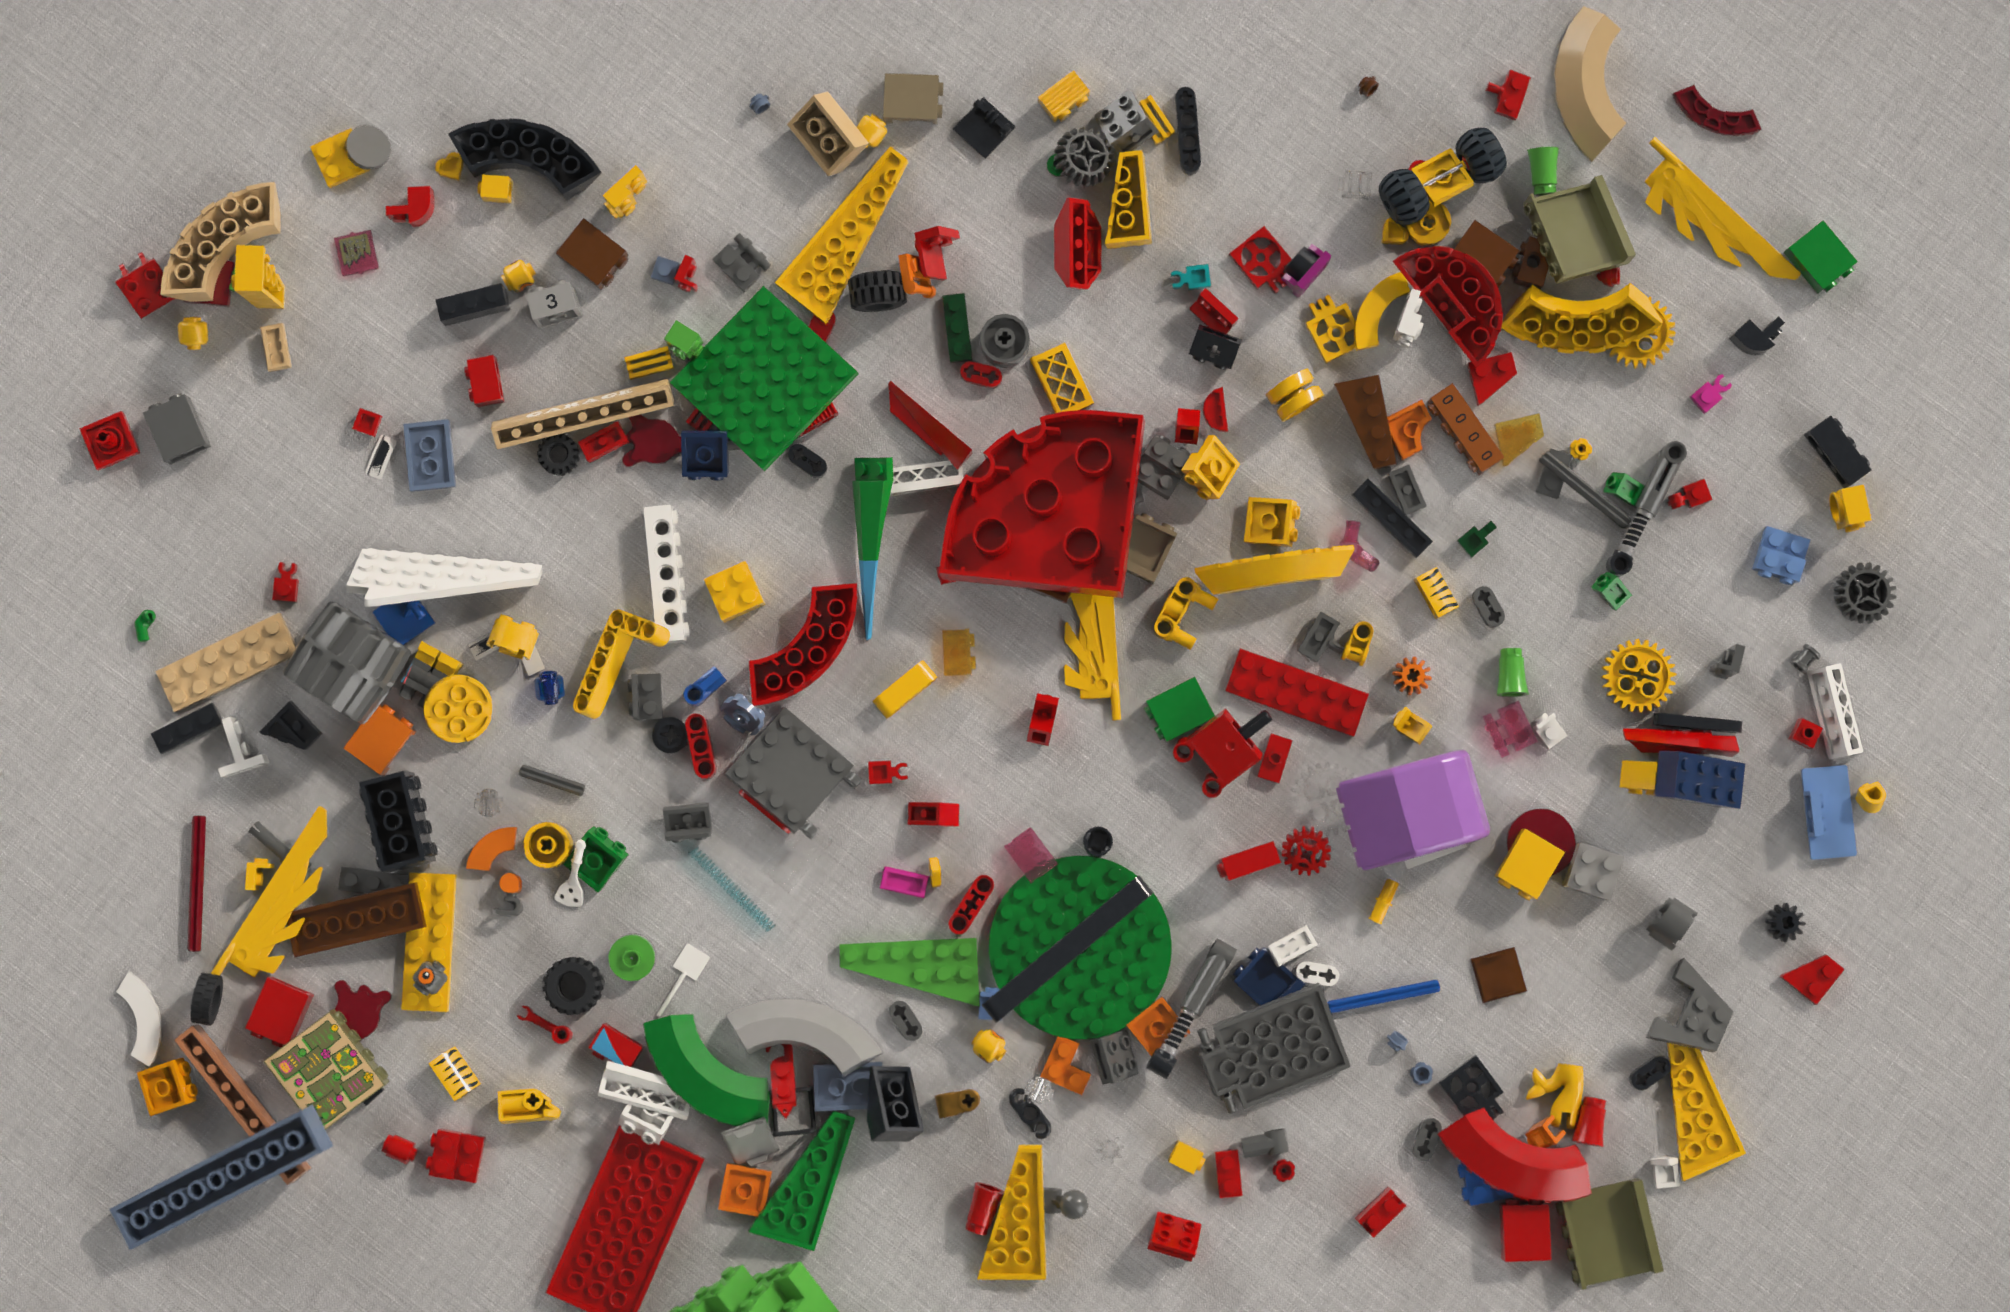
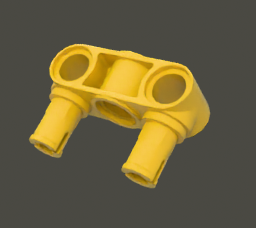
M1189 577L1181 578L1159 612L1160 615L1153 627L1154 634L1167 642L1174 641L1191 650L1197 638L1179 629L1180 626L1177 624L1182 620L1190 605V601H1195L1213 610L1219 599L1202 590V587L1199 586L1200 584L1196 583L1193 579ZM1182 583H1189L1192 587V592L1183 594L1179 586ZM1161 622L1168 623L1170 626L1169 633H1160L1157 627L1158 624Z

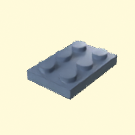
M450 420L403 424L409 490L416 492L456 487Z
M868 1062L845 1077L842 1076L833 1064L813 1065L815 1111L867 1109L870 1067L883 1066V1063Z

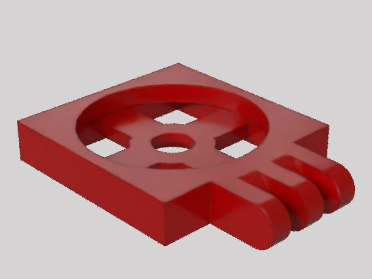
M1265 226L1229 253V256L1256 289L1266 283L1277 294L1279 289L1275 285L1276 282L1281 288L1287 286L1281 279L1285 275L1283 273L1285 267L1292 259ZM1257 238L1268 239L1271 244L1265 249H1259L1253 241ZM1246 247L1252 254L1250 261L1243 265L1241 254L1242 250ZM1278 251L1280 263L1275 269L1269 261V257ZM1258 254L1265 256L1263 262L1257 261L1256 256ZM1256 267H1262L1268 275L1257 276L1250 272Z

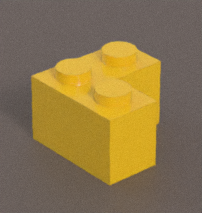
M1622 760L1619 787L1628 789L1630 794L1642 795V791H1646V795L1654 796L1658 762Z

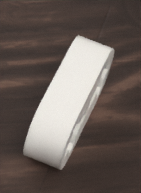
M1303 961L1295 969L1297 978L1303 982L1332 986L1339 979L1338 970L1330 965ZM1305 965H1309V970L1316 971L1315 975H1307V978H1303L1300 968L1303 969ZM1328 969H1331V973L1335 974V977L1326 982V978L1320 977L1319 972L1326 973Z

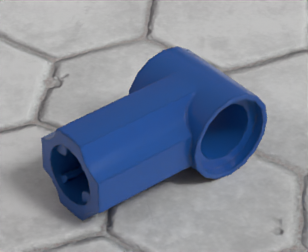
M713 666L697 681L685 688L684 698L690 706H700L705 699L727 682V680ZM692 690L701 692V696L697 701H691L688 697Z

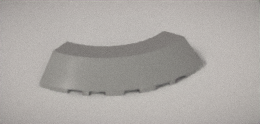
M800 999L766 1000L747 1005L726 1015L749 1055L763 1048L778 1044L801 1046L823 1055L845 1077L883 1054L873 1038L855 1021L835 1009L812 1001Z

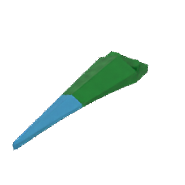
M893 457L854 458L855 480L852 481L866 640L872 638L878 558L886 511L894 480Z

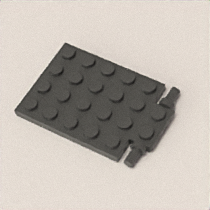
M1320 983L1213 1024L1212 1027L1219 1046L1215 1047L1214 1042L1210 1041L1206 1028L1197 1030L1202 1043L1200 1046L1202 1052L1198 1055L1214 1096H1219L1224 1101L1228 1113L1237 1111L1232 1099V1091L1235 1089L1243 1108L1246 1109L1351 1067Z

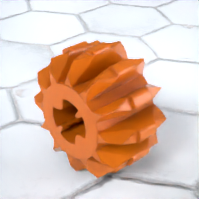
M1412 657L1411 664L1407 658H1404V666L1400 663L1395 665L1400 672L1394 671L1392 673L1393 676L1399 677V679L1393 682L1394 685L1402 684L1399 688L1400 692H1403L1407 687V695H1412L1413 688L1417 695L1420 694V686L1423 689L1428 688V685L1423 680L1430 681L1432 679L1431 676L1425 675V673L1431 670L1430 667L1422 669L1425 661L1421 660L1417 665L1416 657ZM1409 670H1412V673L1416 672L1415 682H1412V679H1407V675L1410 674Z

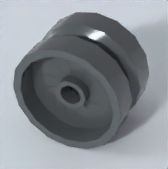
M1009 314L995 315L987 320L981 330L980 346L982 354L989 363L1000 368L1014 367L1022 362L1028 354L1030 345L1029 332L1022 320ZM1007 339V344H1002L1001 340Z

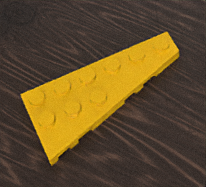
M1667 1043L1668 1058L1671 1065L1670 1077L1681 1181H1685L1746 1154L1700 1050Z
M1042 1145L1018 1146L977 1280H1046Z

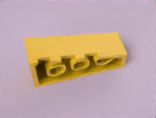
M1142 150L1119 152L1108 231L1105 239L1107 249L1152 244L1145 158Z
M236 245L235 274L231 278V285L234 291L256 308L284 309L285 286L279 274H276L274 265L268 264L270 257L268 254H265V247Z

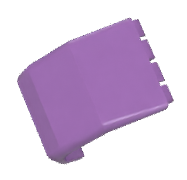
M1463 749L1342 781L1339 783V787L1336 788L1339 802L1344 803L1345 806L1341 808L1346 826L1350 825L1351 828L1347 831L1352 848L1356 847L1357 852H1354L1357 867H1362L1363 870L1378 868L1474 842L1487 837L1490 833V826L1468 752Z

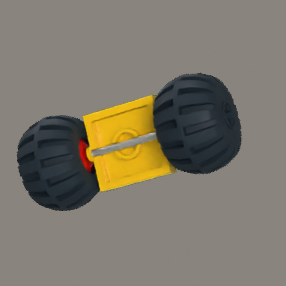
M1487 128L1470 129L1456 143L1457 156L1449 148L1411 170L1399 169L1388 173L1380 182L1378 191L1382 203L1393 221L1399 225L1416 223L1429 210V200L1435 207L1473 187L1474 182L1488 183L1502 175L1507 166L1506 156L1493 132Z

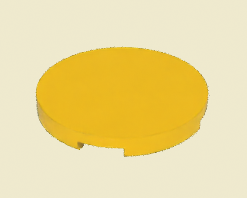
M450 675L437 681L428 691L423 706L424 718L429 729L442 740L455 743L468 742L480 736L488 727L491 721L492 699L488 690L478 680L467 675Z

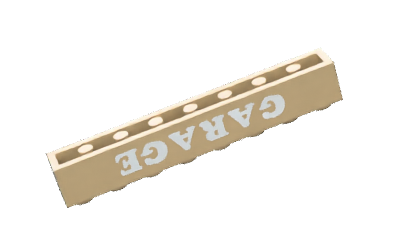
M663 379L493 421L491 431L496 448L501 449L674 406V398L669 380Z

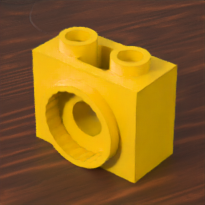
M1864 485L1843 488L1830 493L1829 506L1837 530L1845 529V532L1856 531L1859 528L1865 527V523L1872 520Z

